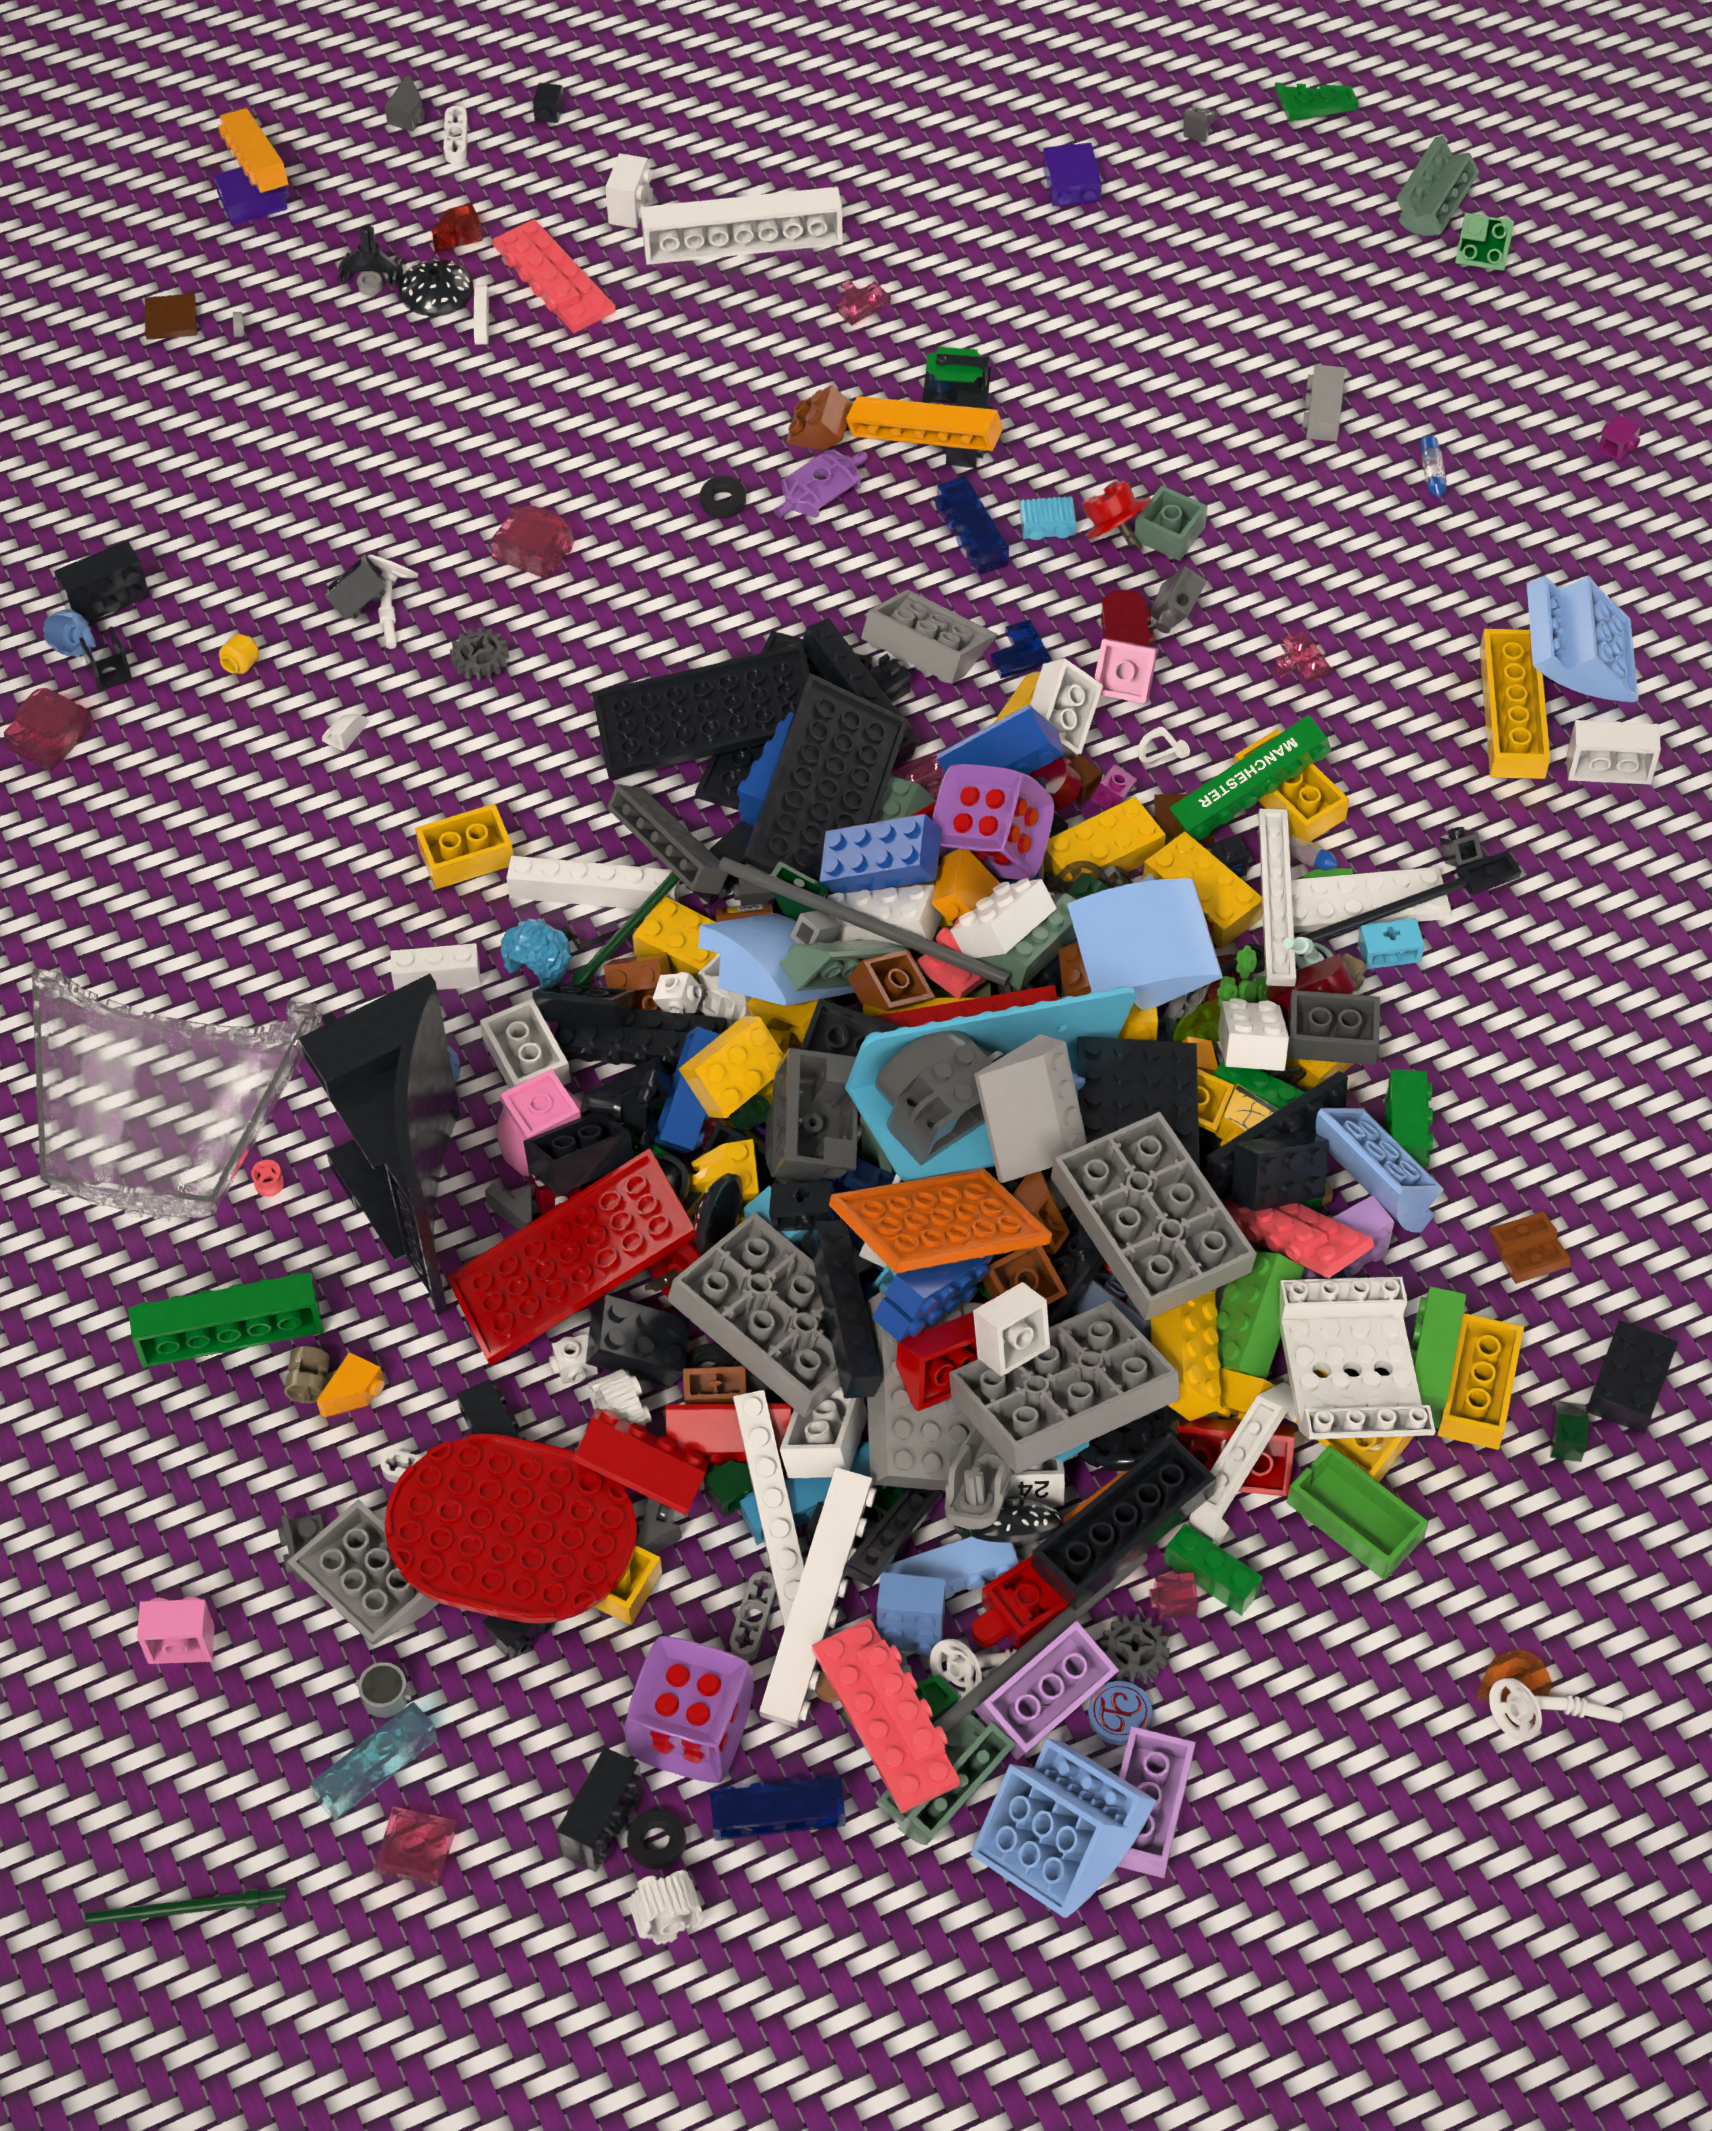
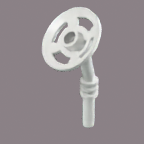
M369 554L368 559L382 571L381 576L387 584V587L384 588L386 593L381 597V607L378 609L380 623L384 628L386 647L392 649L397 646L394 629L396 618L394 607L391 606L392 582H396L397 577L417 578L419 574L397 563Z
M944 1639L938 1642L931 1651L932 1676L938 1675L958 1697L959 1701L982 1681L980 1668L1000 1666L1017 1649H1013L1012 1652H1010V1649H1006L1005 1652L975 1656L962 1642L955 1639ZM942 1653L949 1656L946 1671H943L941 1665ZM974 1669H975V1671H976V1681H975V1684H974V1682H973V1680H972V1678H973V1676H974ZM950 1681H952L957 1686L965 1687L966 1691H962L955 1688L950 1683Z
M1503 1678L1497 1681L1492 1686L1489 1695L1490 1708L1495 1721L1508 1736L1518 1741H1528L1537 1736L1542 1725L1540 1709L1562 1710L1566 1715H1569L1571 1712L1572 1716L1578 1714L1580 1718H1583L1585 1715L1616 1723H1621L1623 1718L1622 1710L1587 1703V1700L1584 1698L1580 1701L1579 1697H1574L1573 1699L1571 1695H1568L1566 1698L1534 1696L1523 1683L1513 1678ZM1507 1687L1511 1693L1507 1697V1702H1501L1502 1691ZM1505 1713H1507V1715L1509 1716V1718H1510L1515 1724H1517V1725L1520 1726V1729L1517 1728L1516 1726H1514V1725L1509 1721V1719L1506 1717ZM1536 1714L1535 1725L1531 1729L1529 1721Z

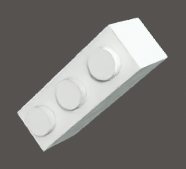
M476 943L390 951L394 990L429 973L436 982L437 990L481 986L480 963Z

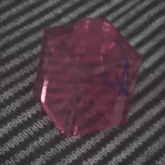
M1193 1572L1155 1577L1154 1589H1149L1151 1608H1157L1158 1619L1197 1614L1199 1601Z

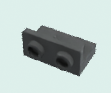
M287 1514L281 1515L283 1526L277 1527L281 1545H287L289 1554L283 1555L287 1573L293 1572L296 1583L304 1582L305 1580L288 1565L287 1561L324 1529L321 1514L289 1521Z

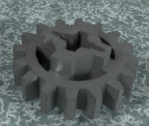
M481 627L475 633L468 629L467 636L459 634V641H452L453 649H450L452 667L457 668L459 675L466 672L467 679H470L473 675L476 676L477 681L481 680L482 675H486L488 679H491L492 672L500 674V667L507 666L506 659H509L507 642L502 640L500 633L493 636L492 629L487 630L486 633L482 631Z
M1136 1614L1134 1621H1129L1128 1617L1124 1615L1122 1624L1119 1625L1113 1620L1111 1622V1631L1104 1630V1641H1100V1648L1119 1669L1118 1681H1121L1126 1676L1129 1677V1683L1134 1684L1135 1678H1140L1142 1683L1146 1684L1149 1674L1156 1679L1159 1675V1669L1165 1670L1167 1664L1165 1658H1169L1170 1648L1166 1647L1169 1638L1168 1636H1160L1163 1628L1161 1625L1155 1628L1151 1627V1618H1148L1143 1623L1140 1622V1615ZM1132 1647L1138 1648V1652L1132 1651Z

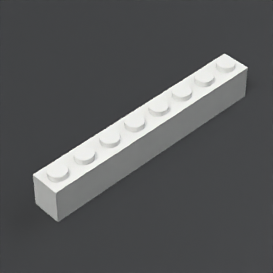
M835 1467L759 1710L760 1717L795 1728H798L800 1720L806 1721L811 1705V1702L806 1701L809 1689H816L820 1676V1671L816 1670L818 1661L812 1652V1645L824 1640L828 1628L834 1629L839 1610L835 1609L838 1597L844 1598L849 1579L844 1578V1566L857 1550L853 1548L856 1537H863L867 1524V1519L863 1518L866 1506L872 1507L877 1489L872 1488L871 1477Z

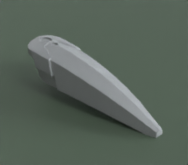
M975 1426L959 1448V1454L951 1465L948 1483L945 1486L946 1503L944 1509L946 1518L953 1525L965 1529H983L996 1522L1007 1497L1013 1472Z

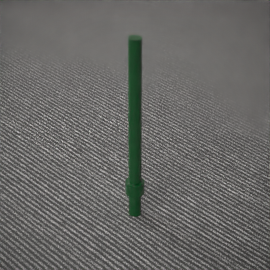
M671 872L583 969L579 968L573 974V980L570 983L588 985L592 980L590 977L677 884L680 878Z
M254 1888L246 1889L245 1893L85 1912V1924L90 1926L246 1907V1910L259 1909L263 1904L287 1902L286 1888L266 1891Z

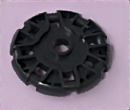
M1168 1405L1090 1440V1446L1077 1453V1455L1084 1462L1096 1468L1103 1466L1107 1471H1129L1171 1435L1178 1439L1180 1433L1177 1426L1181 1424V1416ZM1124 1429H1133L1127 1433L1121 1432Z

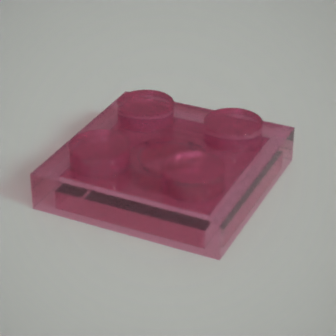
M393 1807L374 1865L375 1873L439 1887L458 1826L457 1821Z

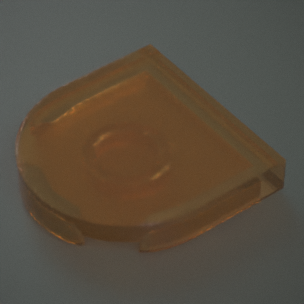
M1515 1650L1514 1652L1498 1655L1492 1660L1475 1697L1489 1703L1492 1686L1503 1678H1513L1520 1681L1534 1696L1548 1697L1552 1682L1543 1661L1539 1657L1524 1650ZM1507 1687L1502 1691L1501 1702H1507V1697L1511 1693ZM1536 1714L1529 1721L1530 1723L1535 1724Z

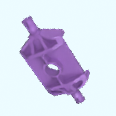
M834 449L826 450L781 480L786 502L774 509L776 516L782 518L791 510H795L796 512L817 518L819 516V509L852 486H855L857 490L860 489L861 478L857 466L868 460L867 454L861 450L850 458L848 455L844 456ZM817 476H819V477H827V478L824 479V480H817V479H815V477H817Z

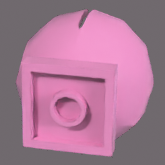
M552 1068L499 1094L500 1101L504 1107L498 1120L496 1136L505 1161L521 1175L529 1176L524 1140L582 1117L580 1114L582 1102L564 1088Z

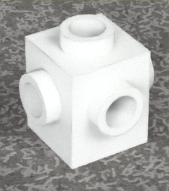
M686 972L660 975L653 1000L664 1012L696 1013L703 988L691 974Z
M588 1334L565 1337L552 1344L554 1355L549 1357L553 1374L559 1373L562 1384L580 1382L588 1376L598 1374L597 1367L585 1364Z

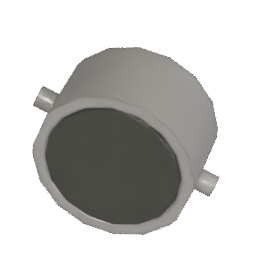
M380 1662L371 1665L363 1671L360 1680L357 1679L355 1686H358L363 1707L369 1714L375 1717L388 1718L395 1716L405 1708L407 1701H410L412 1698V1694H409L404 1673L398 1666L392 1663Z

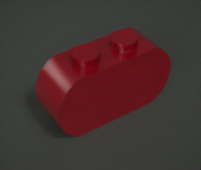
M1126 589L1115 590L1107 594L1102 599L1101 609L1103 639L1107 638L1148 647L1154 646V632L1148 629V625H1151V610L1146 609L1144 597L1135 591Z
M1064 756L1029 774L1032 778L1042 777L1045 779L1046 790L1054 801V811H1059L1069 806L1076 799L1081 788L1080 775L1071 768L1073 762Z
M1332 956L1297 970L1295 986H1269L1266 991V997L1269 1001L1280 1005L1284 1022H1288V1009L1292 990L1351 994L1356 987V981L1343 958Z

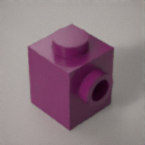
M1618 415L1612 422H1607L1603 427L1598 451L1621 462L1630 451L1634 452L1641 440L1638 437L1641 426Z
M1114 764L1098 785L1091 801L1105 810L1117 806L1128 797L1137 779Z

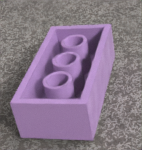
M1373 1195L1331 1218L1372 1237L1374 1248L1345 1267L1351 1275L1359 1272L1363 1265L1372 1260L1377 1262L1388 1253L1394 1220ZM1304 1267L1300 1280L1327 1279V1277Z
M1075 1621L981 1703L975 1711L987 1726L993 1722L1016 1744L1010 1753L1018 1760L1113 1677L1119 1669L1083 1627Z
M1131 1726L1119 1777L1154 1798L1156 1802L1135 1842L1118 1867L1160 1878L1165 1877L1196 1742Z

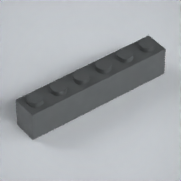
M617 784L607 809L692 891L719 895L728 876L727 873L719 870L720 860L646 790L639 787Z

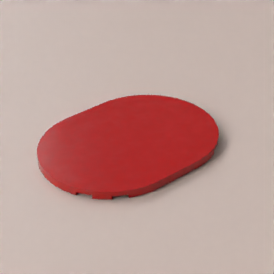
M499 1434L467 1435L468 1438L443 1442L426 1451L427 1454L414 1465H410L395 1484L389 1497L385 1514V1535L391 1558L402 1577L413 1588L429 1599L444 1605L523 1623H551L566 1620L590 1610L607 1598L626 1575L634 1557L637 1542V1523L630 1496L625 1487L573 1461L576 1452L573 1450Z

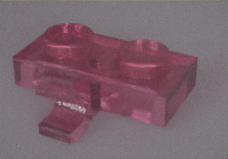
M847 280L841 284L845 291L841 292L840 296L844 300L836 304V312L853 326L890 304L891 296L875 281L859 290L852 281Z
M1306 631L1281 639L1280 646L1286 655L1276 658L1275 661L1279 666L1273 669L1279 678L1287 676L1295 668L1306 683L1330 675V665Z
M935 751L893 770L892 777L918 783L937 800L941 786L939 781L943 780L945 775L936 756L941 751Z

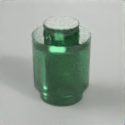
M755 1094L729 1115L730 1120L738 1130L748 1131L767 1119L770 1113V1104L765 1097Z

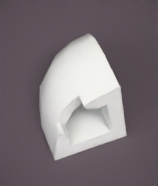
M359 714L343 715L322 735V741L345 752L369 721L367 717Z

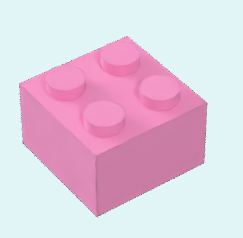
M1107 638L1102 639L1094 678L1103 685L1100 695L1147 703L1158 648Z
M185 1597L182 1600L168 1601L164 1598H154L150 1601L140 1602L137 1638L148 1664L212 1662L215 1625L205 1599Z

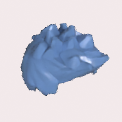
M65 609L53 613L44 621L43 632L45 634L43 636L45 641L57 652L66 656L80 657L83 655L79 638L82 637L90 652L91 647H96L91 627L88 625L89 622L81 614Z

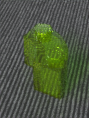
M1219 999L1202 1003L1197 1006L1195 1011L1186 1017L1184 1016L1174 1031V1042H1182L1186 1037L1211 1040L1212 1044L1215 1045L1219 1041L1218 1026L1221 1010L1218 1004Z

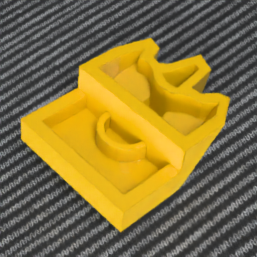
M753 1139L722 1144L691 1162L694 1171H698V1173L690 1177L689 1192H702L698 1202H700L704 1192L719 1177L726 1173L737 1174L740 1177L743 1187L742 1200L754 1199L760 1194Z

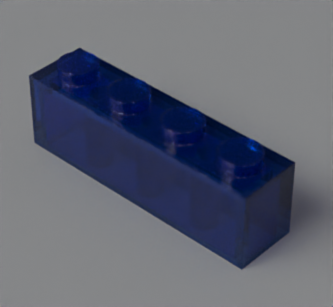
M963 476L938 484L937 496L934 497L935 506L939 512H943L948 529H953L956 534L958 546L966 551L970 566H974L979 575L1008 566L1009 547L967 477Z
M821 1775L814 1780L807 1781L792 1778L784 1780L781 1784L768 1785L765 1782H757L745 1788L723 1786L716 1791H710L715 1841L846 1826L841 1777Z

